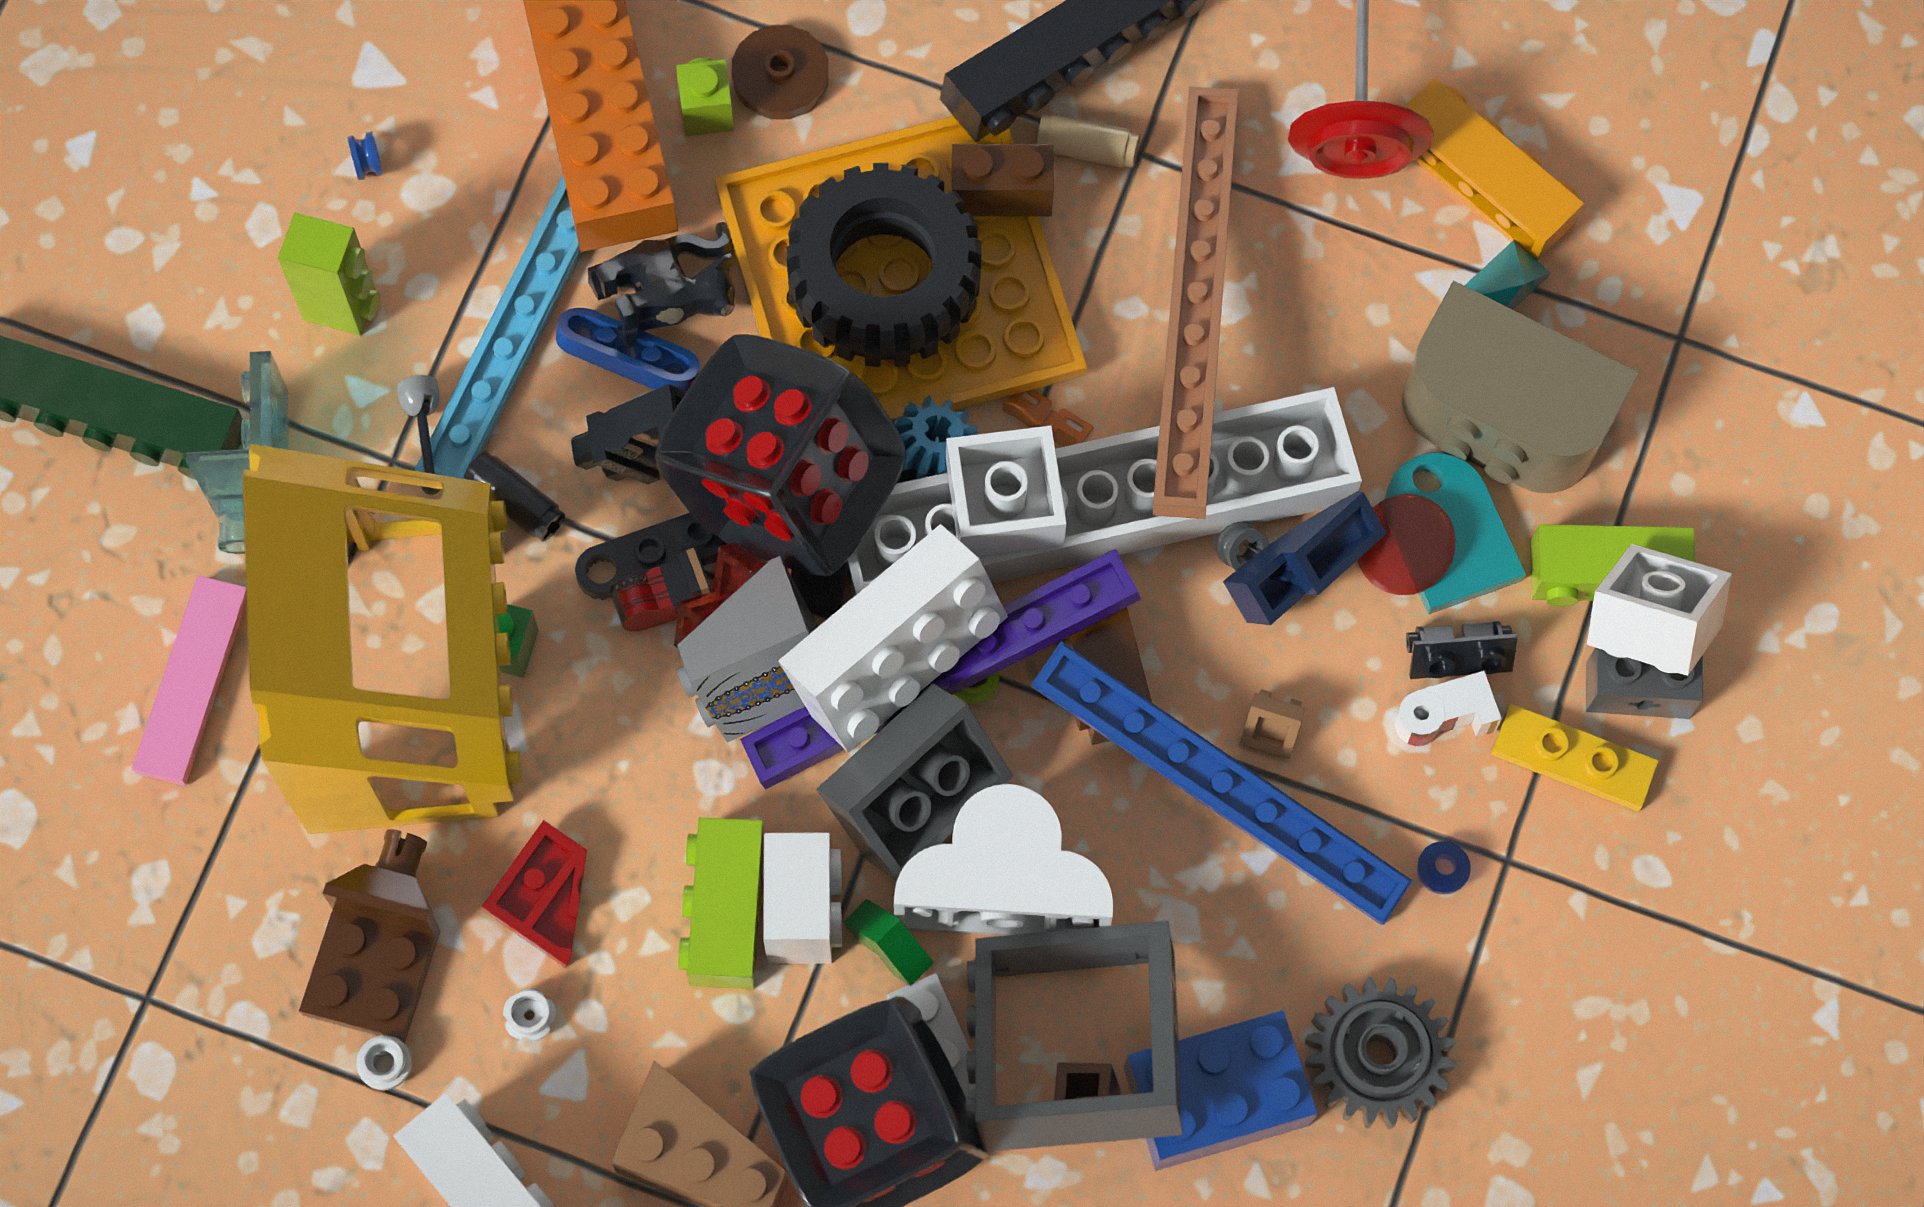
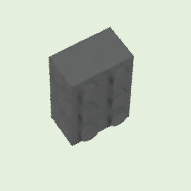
M932 683L816 790L864 858L897 881L903 867L913 856L926 848L941 844L953 833L959 811L973 795L985 788L1006 784L1013 777V774L967 704Z

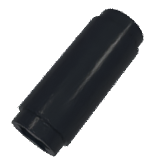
M485 451L471 462L465 472L464 479L490 483L496 501L504 500L507 517L533 538L537 537L542 542L547 541L562 525L565 513L559 509V505L499 457L492 456Z

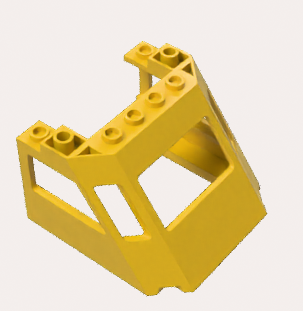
M250 444V470L244 469L242 475L250 694L252 704L258 713L259 747L262 762L308 834L498 817V802L514 801L513 784L522 783L520 752H511L505 736L504 717L513 716L511 684L502 685L501 666L510 665L508 633H499L498 615L507 614V595L505 583H496L495 564H504L502 532H507V515L504 500L496 501L490 483ZM357 477L442 489V496L440 499H428L361 488ZM371 512L418 520L378 523L375 522ZM442 534L450 682L449 698L436 699L355 688L353 686L347 543L355 542L359 551H368L369 541ZM365 721L450 731L455 737L458 763L455 767L366 758L362 755L358 726L361 722ZM372 776L462 785L470 804L389 810Z

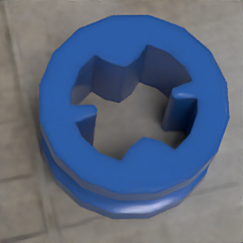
M372 131L366 132V136L361 140L356 139L354 136L347 137L358 180L365 179L366 174L369 172H374L377 176L383 175Z

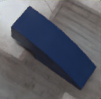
M1355 492L1302 522L1272 542L1227 577L1223 583L1247 623L1272 625L1305 594L1319 595L1387 533L1364 492Z

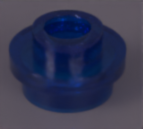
M1440 841L1430 844L1422 851L1417 861V874L1421 883L1428 890L1436 894L1448 895L1459 891L1466 884L1471 872V865L1467 854L1462 848L1451 842ZM1439 859L1449 860L1454 868L1453 873L1448 875L1441 874L1436 869L1435 861Z

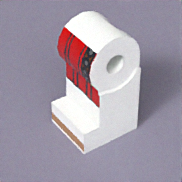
M1485 671L1426 687L1407 695L1401 702L1397 712L1395 729L1400 739L1407 744L1425 746L1431 743L1439 733L1467 725H1472L1476 737L1494 733L1502 718Z

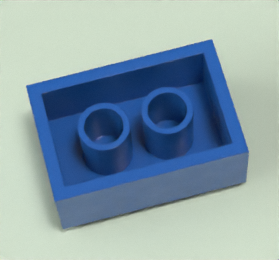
M1284 1010L1179 1040L1183 1135L1146 1138V1142L1155 1170L1158 1171L1310 1126L1317 1116V1111ZM1152 1048L1127 1055L1124 1071L1132 1094L1153 1092Z

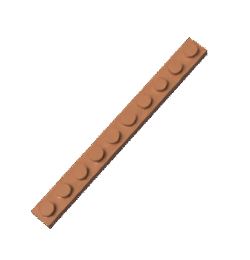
M1189 86L1153 516L1206 519L1239 89Z

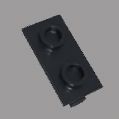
M1500 621L1464 624L1461 629L1462 638H1455L1452 625L1436 627L1418 626L1415 632L1406 633L1407 652L1412 653L1409 677L1410 679L1443 678L1447 676L1471 675L1481 671H1485L1486 675L1513 672L1518 636L1517 634H1512L1510 625H1501Z

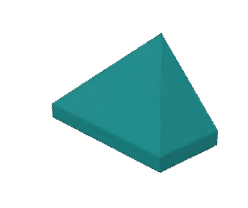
M1513 240L1464 286L1513 310L1549 277L1550 272Z

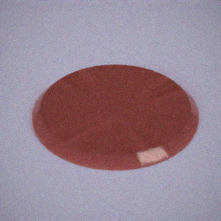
M1417 494L1395 495L1374 506L1373 510L1387 534L1357 560L1365 577L1375 587L1394 595H1414L1438 583L1448 571L1456 548L1454 527L1447 513L1436 502Z

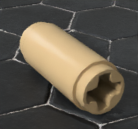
M1053 113V115H1042L1036 144H1053V154L1119 168L1124 166L1133 168L1138 153L1140 134L1131 132V129Z

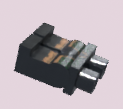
M667 384L611 408L605 413L597 411L587 415L588 431L571 438L575 465L585 470L600 466L606 477L615 481L629 477L645 484H651L660 480V470L655 458L656 448L666 424L687 391Z

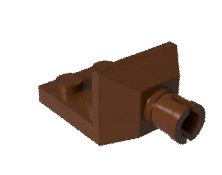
M388 829L384 836L385 842L379 860L375 866L363 864L325 884L322 894L331 906L332 912L299 1012L302 1016L373 1035L393 1036L405 1043L441 930L416 879V872L422 853L426 850L427 841L411 833H407L406 838L403 839L401 838L402 832L400 830Z

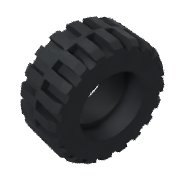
M873 163V170L861 172L860 167L856 166L844 170V179L839 182L830 177L818 186L819 198L817 199L813 195L807 196L799 207L800 218L792 220L788 233L789 246L786 247L791 302L796 304V314L803 327H812L813 339L822 347L827 348L834 343L838 357L850 362L854 359L855 355L865 357V366L880 367L881 359H894L895 367L910 364V355L920 353L921 357L926 359L938 353V341L941 339L945 344H950L960 334V322H969L975 310V298L979 296L982 257L981 241L977 239L978 226L973 214L965 213V201L956 191H950L948 194H945L944 181L933 174H929L925 180L918 177V168L904 164L901 171L888 170V163ZM887 234L908 239L922 248L931 259L932 270L926 279L912 290L895 296L881 297L860 292L848 285L836 270V262L848 247L863 238L874 235Z

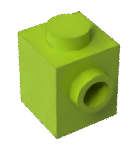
M696 58L687 64L676 65L685 136L733 131V114L725 59Z

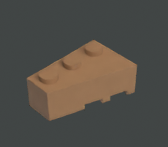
M655 1060L653 1061L611 1163L615 1172L701 1207H778L788 1183L786 1170Z

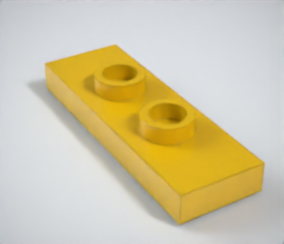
M1511 703L1507 708L1490 754L1637 812L1643 806L1659 761Z

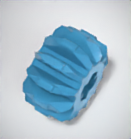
M930 395L923 400L921 407L910 402L904 409L903 417H898L894 421L906 451L902 471L912 468L916 469V479L925 478L926 475L934 476L947 473L946 438L978 435L977 427L967 424L970 417L968 409L956 413L953 412L951 397L942 406H936Z

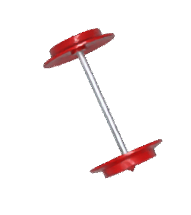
M1357 0L1355 100L1326 104L1304 112L1291 123L1288 134V142L1295 153L1311 161L1315 168L1324 173L1342 178L1369 179L1399 172L1410 161L1417 159L1429 150L1434 137V130L1428 120L1410 108L1386 102L1367 101L1369 0Z

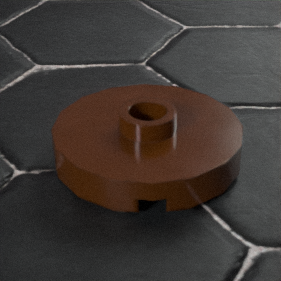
M769 25L753 31L738 45L732 58V85L739 100L748 109L749 105L753 110L759 111V115L769 119H792L808 113L817 105V100L822 96L823 92L825 93L829 85L828 58L821 43L808 31L792 25ZM777 64H784L788 69L783 72H776L772 67Z

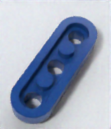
M572 308L560 315L556 331L558 346L566 353L654 390L671 384L688 391L691 386L690 382L695 380L699 374V359L686 348L645 331L638 333L637 344L626 348L617 333V327L622 324L621 321L588 308Z

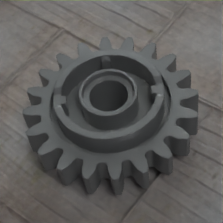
M1369 977L1364 982L1362 995L1358 994L1357 990L1348 983L1342 990L1345 1003L1331 995L1327 997L1324 1005L1331 1016L1315 1013L1311 1023L1322 1033L1308 1034L1304 1044L1310 1048L1317 1049L1319 1053L1307 1057L1304 1062L1305 1067L1322 1070V1073L1314 1079L1311 1086L1313 1089L1326 1086L1332 1089L1324 1104L1327 1108L1335 1105L1340 1100L1346 1103L1343 1120L1348 1121L1357 1110H1360L1364 1114L1363 1122L1365 1128L1369 1129L1375 1121L1377 1114H1381L1387 1128L1393 1129L1396 1125L1397 1112L1399 1111L1408 1122L1413 1123L1418 1118V1110L1415 1103L1430 1111L1436 1105V1100L1429 1090L1444 1093L1450 1084L1438 1072L1447 1073L1454 1069L1456 1062L1448 1057H1443L1441 1053L1452 1049L1455 1045V1039L1438 1036L1437 1033L1445 1027L1448 1019L1447 1017H1440L1431 1020L1428 1017L1435 1003L1433 999H1429L1419 1006L1414 1003L1416 986L1412 985L1403 996H1399L1396 994L1395 979L1390 978L1383 991L1378 992L1372 977ZM1374 1041L1385 1043L1392 1051L1393 1062L1386 1065L1373 1062L1367 1054V1044Z

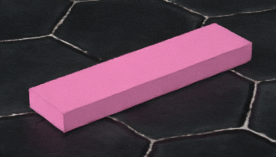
M197 575L132 766L135 774L186 786L247 604L246 587Z

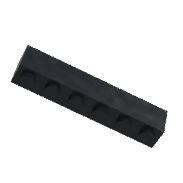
M1065 0L946 72L940 101L975 142L990 133L994 136L999 135L1014 123L1016 117L1029 109L1032 111L1042 109L1053 99L1055 93L1068 85L1071 88L1081 85L1090 77L1094 69L1106 62L1114 64L1126 56L1133 45L1145 38L1148 41L1157 38L1167 29L1169 23L1182 15L1186 18L1193 16L1205 5L1207 0Z

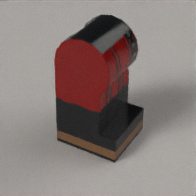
M696 547L677 553V560L649 569L646 573H635L625 576L610 587L611 597L622 627L625 630L641 631L716 607L712 589Z

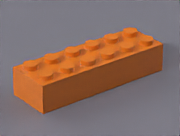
M523 0L580 252L678 232L674 200L626 1Z

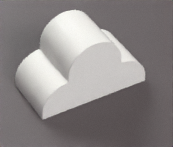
M1001 784L977 792L963 805L955 820L952 844L931 846L917 853L907 862L897 879L895 887L894 916L899 918L908 930L1007 936L1110 926L1113 917V898L1106 877L1093 862L1077 853L1061 850V827L1051 805L1041 795L1031 789L1019 785Z

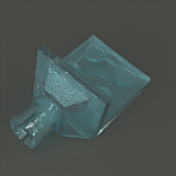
M271 351L250 352V371H242L241 374L244 402H250V419H242L241 437L244 449L186 452V463L214 514L219 518L217 547H219L220 551L226 553L245 554L242 475L244 469L250 470V444L288 450V389Z

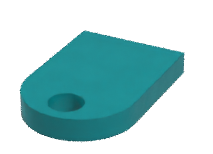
M1428 453L1408 460L1395 472L1385 495V516L1428 615L1523 581L1526 573L1483 479L1471 465L1449 454ZM1421 471L1431 472L1439 479L1440 488L1434 492H1423L1415 486L1413 476Z

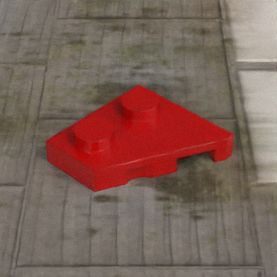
M543 820L483 903L481 910L566 968L572 956L587 849Z

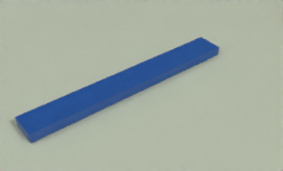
M1061 641L1030 685L1036 691L1378 924H1385L1412 883V879Z

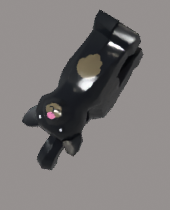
M720 222L716 225L717 240H705L688 233L675 235L664 240H643L632 249L622 252L603 263L587 268L588 284L598 300L610 298L612 295L617 294L620 287L632 288L635 291L632 294H623L615 300V306L622 321V324L617 327V333L626 348L637 344V337L640 332L677 325L698 313L715 317H727L733 312L735 308V287L729 270L733 264L730 252L734 247L725 222ZM688 253L704 260L715 261L692 278H687L680 266L678 257L681 254Z

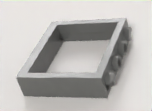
M1169 921L975 938V960L967 961L966 967L969 992L975 993V1005H967L966 1008L968 1034L970 1038H975V1050L967 1051L966 1053L968 1081L970 1084H975V1097L966 1099V1115L968 1128H977L985 1152L1183 1135L1175 950ZM1149 963L1153 1092L996 1106V977Z

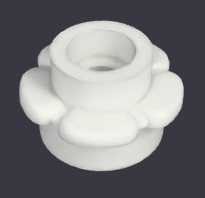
M529 988L511 996L504 1005L503 1016L507 1019L505 1028L512 1037L518 1040L528 1038L530 1041H537L544 1038L550 1032V1024L556 1020V1008L553 1001L544 998V993L537 989ZM527 1011L534 1012L535 1016L532 1020L525 1019L524 1015Z

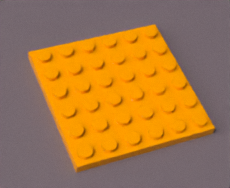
M951 116L714 177L715 188L731 235L733 249L759 336L814 352L839 363L858 376L871 389L893 423L898 417H903L904 409L910 402L921 407L923 400L929 395L936 406H942L951 397L953 403L952 411L1085 376L1087 374V365L1038 216H973L978 226L977 239L981 241L982 253L979 296L975 298V310L969 322H960V334L950 344H945L940 339L938 341V353L926 359H923L920 353L910 355V364L895 367L894 359H881L880 367L865 366V357L855 355L851 362L837 356L834 343L824 348L813 339L812 327H803L796 314V304L791 302L786 247L789 246L788 233L792 220L800 218L799 207L807 196L813 195L817 199L819 198L818 186L830 177L839 182L844 179V170L856 166L860 167L861 172L873 170V163H888V170L901 171L904 164L918 168V177L925 180L929 174H933L944 181V193L948 194L951 191L952 144H1014L1009 128L999 135L994 136L990 133L975 142L955 117ZM887 234L874 235L863 238L848 247L836 262V270L848 285L860 292L881 297L895 296L908 292L921 284L932 270V261L922 248L908 239Z

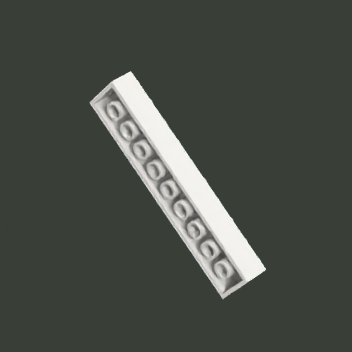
M1331 387L1214 413L1206 519L1153 516L1160 426L1056 448V459L1067 523L1064 546L977 557L980 559L993 584L1091 562L1114 549L1117 550L1119 555L1220 533L1227 526L1236 522L1256 525L1326 509L1358 492L1362 482L1335 388ZM948 473L895 485L868 532L845 562L853 597L940 524L957 538Z

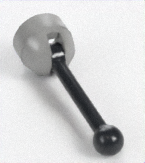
M428 375L410 376L397 384L399 403L405 413L417 417L424 472L435 474L427 416L434 413L439 404L438 382L434 377ZM421 486L422 490L428 495H435L441 490Z

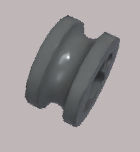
M1236 522L1227 526L1220 534L1216 551L1219 559L1236 571L1249 559L1266 548L1269 542L1261 531L1254 529L1247 523ZM1246 539L1249 543H1244V546L1248 549L1242 556H1239L1236 553L1242 552V550L1238 546Z

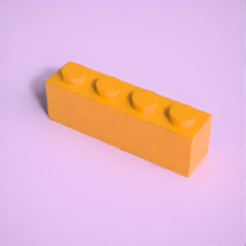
M1434 77L1404 106L1425 117L1434 130L1430 149L1415 160L1510 242L1515 240L1537 261L1576 224L1584 205L1576 191L1568 183L1561 180L1557 181L1541 167L1539 160L1530 151L1519 149L1507 139L1496 122L1487 117L1483 118L1467 105L1465 98L1457 89L1445 86Z

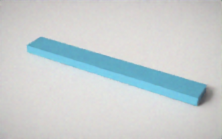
M563 175L430 438L434 469L437 475L464 479L465 472L471 462L484 452L583 253L580 252ZM422 456L415 471L424 472Z

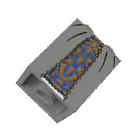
M781 556L771 559L677 645L684 666L677 669V674L689 698L698 695L699 698H696L695 701L704 723L708 728L716 724L726 742H730L805 707L778 660L813 632L818 625Z

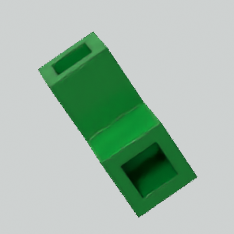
M867 898L843 921L862 945L876 953L892 974L909 986H912L934 964L899 918Z

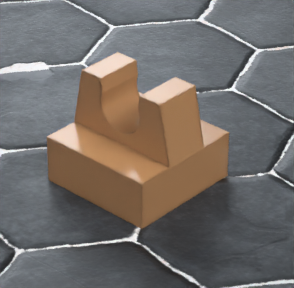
M1261 689L1259 694L1255 693L1239 744L1290 759L1306 708L1302 707L1301 701L1291 699L1290 703L1271 698L1272 692Z

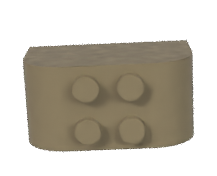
M1453 280L1418 345L1403 388L1402 402L1405 415L1412 427L1425 439L1438 445L1444 454L1468 460L1484 468L1486 474L1498 482L1504 484L1514 483L1524 489L1538 493H1555L1572 487L1585 476L1639 372Z

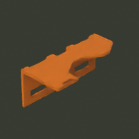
M1035 390L1025 391V393L1040 401L1038 405L1022 397L1024 392L1014 394L1008 402H1003L1002 411L1014 416L1028 427L1051 426L1054 442L1062 447L1083 443L1094 428V426L1064 408L1060 409L1058 413L1050 408L1052 405L1051 400ZM1069 419L1081 426L1083 430L1079 432L1065 422Z

